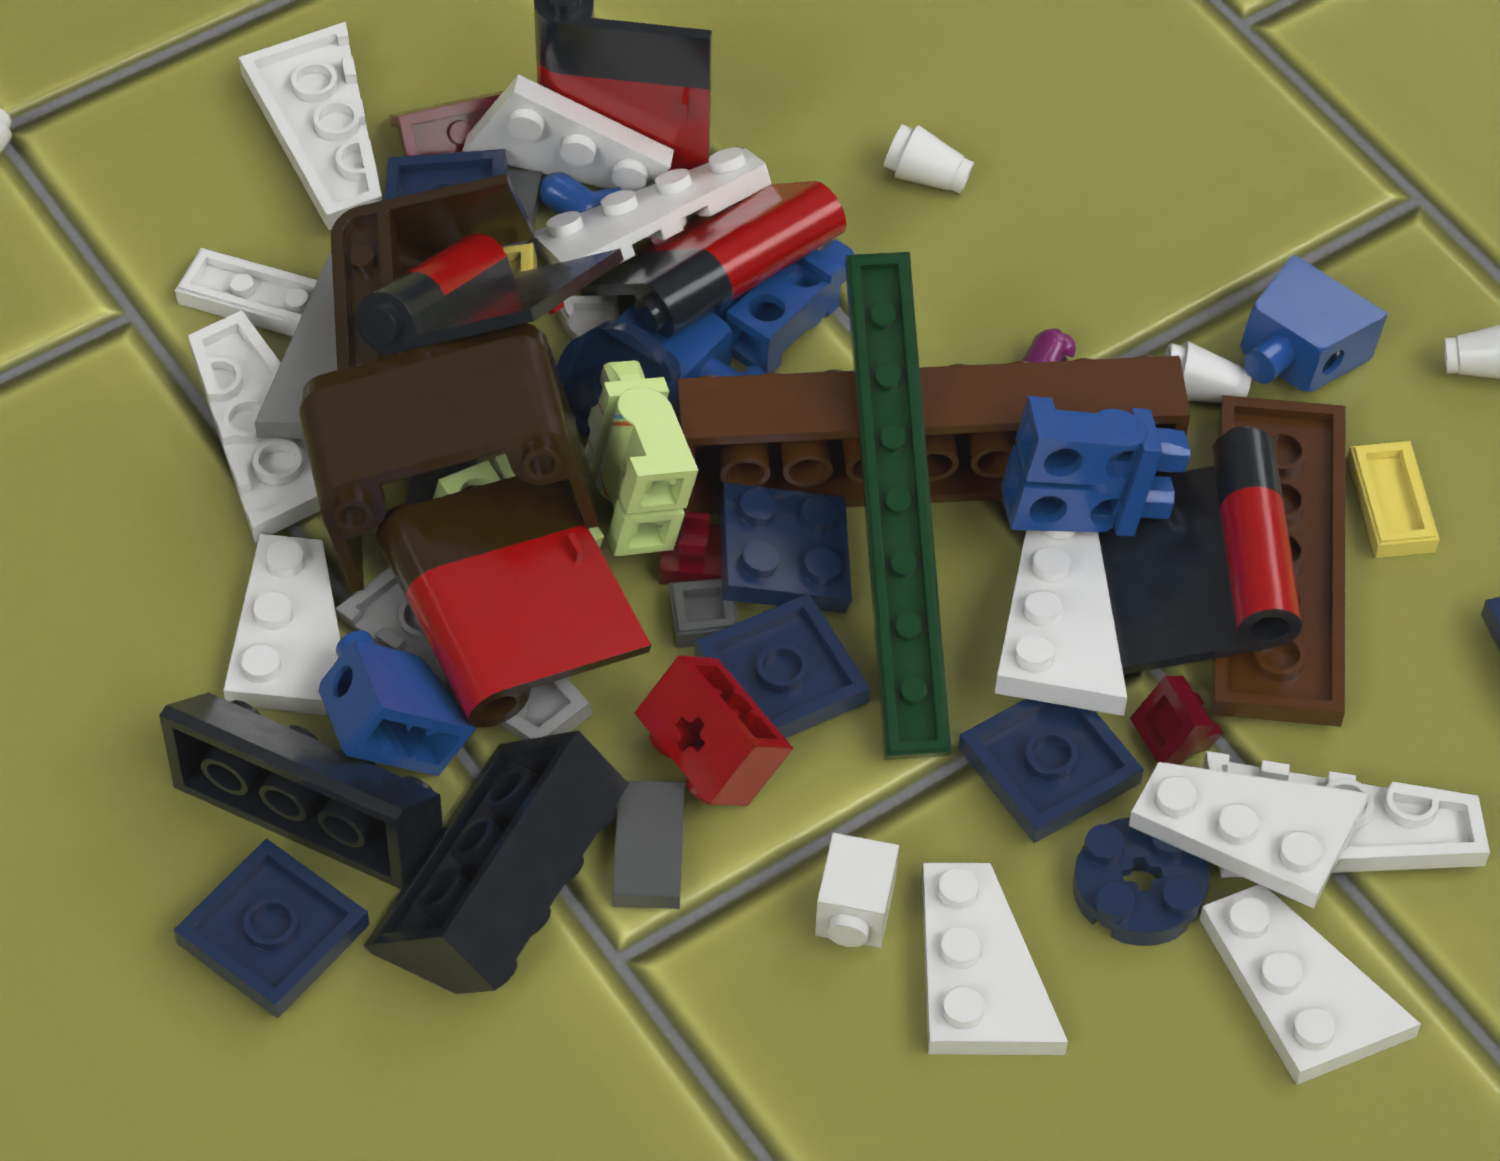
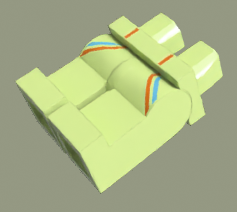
M636 360L607 363L603 365L599 379L602 386L599 402L591 408L588 419L590 434L585 453L591 472L598 471L596 476L598 490L605 498L612 502L614 508L607 533L613 556H624L674 550L685 515L683 508H687L697 477V465L673 407L667 399L669 389L664 377L645 379L640 363Z

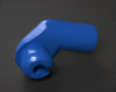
M554 172L542 179L540 197L542 202L557 214L569 211L582 213L600 206L601 200L605 196L622 189L616 187L592 192L570 175L563 172Z

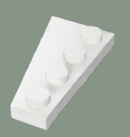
M346 22L240 56V71L328 231L332 230L336 220L347 210L382 201L363 103L357 83L354 60L351 55Z
M727 148L711 155L709 163L691 170L674 169L662 173L655 179V184L638 191L621 190L611 193L601 200L600 206L582 213L569 211L555 215L546 222V227L534 231L535 239L533 241L537 254L548 265L619 248L624 258L623 261L635 256L632 244L643 238L666 240L684 230L683 227L687 223L686 216L694 212L699 216H712L770 186L772 183L764 161L747 148Z
M241 310L188 335L190 351L254 542H258L260 534L272 535L319 512L320 507L305 440L295 438H257L255 420L281 364L259 332Z
M1026 530L997 674L995 694L1124 716L1127 692L1098 532Z
M1206 751L1203 763L1204 769L1369 793L1365 809L1332 873L1485 866L1487 863L1490 849L1478 795L1392 782L1389 788L1361 784L1356 781V775L1329 771L1328 778L1289 772L1290 764L1262 760L1261 767L1229 762V754ZM1219 867L1221 878L1242 877Z

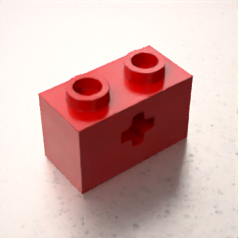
M678 655L634 712L650 732L649 740L660 753L671 758L687 777L686 785L691 793L702 802L713 806H748L794 749L718 658Z

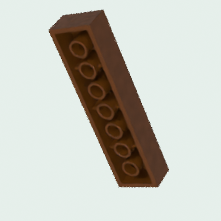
M1143 355L1135 358L1093 360L1090 358H1079L1073 361H1016L1008 364H953L942 367H920L931 503L1003 500L1001 484L1012 447L1016 445L1015 437L1028 396L1053 398L1056 410L1098 413L1104 409H1119L1131 413L1132 408L1151 409L1156 428L1183 430L1187 436L1190 410L1180 356L1155 357ZM833 369L810 373L780 374L768 372L761 375L722 377L705 375L698 378L677 379V419L698 468L687 508H683L684 511L705 514L718 513V495L723 483L845 497L846 507L864 506L854 371ZM1156 471L1155 476H1162V475L1172 474V473H1175V472H1158V471Z

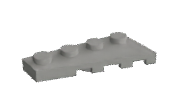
M331 251L255 420L257 438L304 439L299 417L300 392L303 386L312 378L337 370Z
M390 567L364 586V590L356 592L335 608L341 621L356 631L364 630L369 632L377 645L416 654L421 657L447 691L454 695ZM563 678L531 688L525 707L517 715L498 725L519 739L526 740L571 732L594 713L585 697L568 678Z

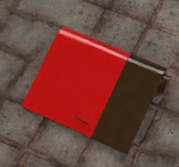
M514 476L417 504L402 503L386 512L383 521L376 530V540L469 724L475 728L493 727L517 715L525 707L531 688L650 652L651 643L593 535L589 529H586L582 515L563 480L546 485H534Z

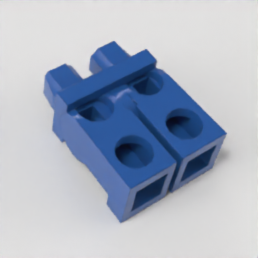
M837 239L831 240L819 250L816 249L715 310L714 313L725 321L732 331V357L747 367L758 365L765 373L774 372L781 365L782 353L806 330L813 329L825 315L829 316L839 307L841 285L846 281L845 259L846 255H854L853 250Z
M1028 396L1015 437L1016 445L1012 447L1001 484L1011 530L1105 532L1114 528L1118 536H1135L1140 518L1169 519L1174 505L1175 493L1171 477L1155 476L1156 471L1185 472L1191 456L1185 431L1156 428L1151 409L1132 408L1131 413L1119 409H1104L1098 413L1056 410L1053 398Z

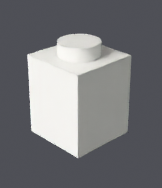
M838 833L832 834L817 900L815 936L829 938L836 944L845 947H860L863 945L882 947L896 881L899 845Z

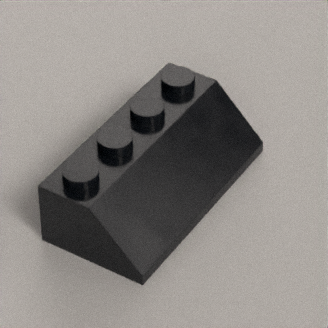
M208 692L167 704L159 714L174 788L401 890L443 829L440 794L436 793L421 779L413 776H404L402 778L377 767L374 762L345 756L343 751L320 742L308 730L296 725L286 727L270 720L243 701L233 700L229 702Z
M579 730L499 744L364 946L373 955L452 993L496 991L515 973L518 965L516 959L530 937L537 933L549 920L551 915L550 906L564 884L572 880L581 870L584 864L583 855L597 833L605 829L615 817L617 811L615 805L629 783Z

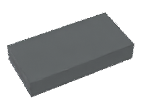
M627 781L629 785L617 803L612 892L613 907L680 909L685 782Z

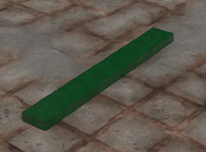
M910 252L846 255L845 269L884 760L950 756L952 750Z

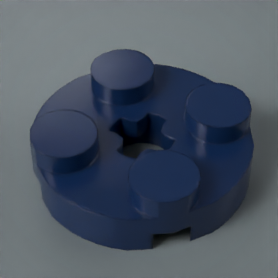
M615 320L605 321L572 340L560 356L557 369L575 418L578 432L587 439L590 434L588 419L591 408L598 404L602 391L599 381L603 365L610 362L636 360L640 363L645 379L664 377L669 389L667 399L675 411L677 405V379L681 375L680 363L672 353L665 350L663 345L654 336L640 327L628 323H620Z
M1130 817L1094 826L1086 835L1085 843L1077 856L1073 876V892L1078 908L1083 916L1092 925L1095 918L1102 926L1112 930V938L1125 944L1152 946L1167 943L1178 938L1187 930V925L1198 914L1200 915L1202 906L1205 905L1210 879L1207 861L1130 827ZM1132 871H1145L1156 879L1152 880L1149 891H1139L1136 882L1125 881L1123 876L1131 875Z

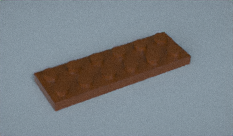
M1222 395L1219 410V437L1232 428L1249 426L1263 430L1274 441L1302 617V631L1295 639L1278 647L1214 658L1212 662L1211 715L1341 727L1345 714L1346 406Z

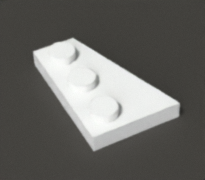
M519 74L468 133L462 151L505 149L508 165L530 171H539L547 175L554 172H563L580 183L605 189L620 187L622 190H632L634 192L655 184V179L670 169L674 152L673 149Z
M260 534L224 685V698L229 702L240 700L254 708L328 715L318 690L321 680L338 659L336 646L341 639L323 540Z
M1158 762L1131 811L1129 826L1311 908H1315L1365 809L1369 793Z
M923 863L922 897L928 1054L1066 1055L1067 1038L991 863Z
M1258 884L1202 906L1200 922L1296 1085L1417 1037L1421 1023L1268 888Z

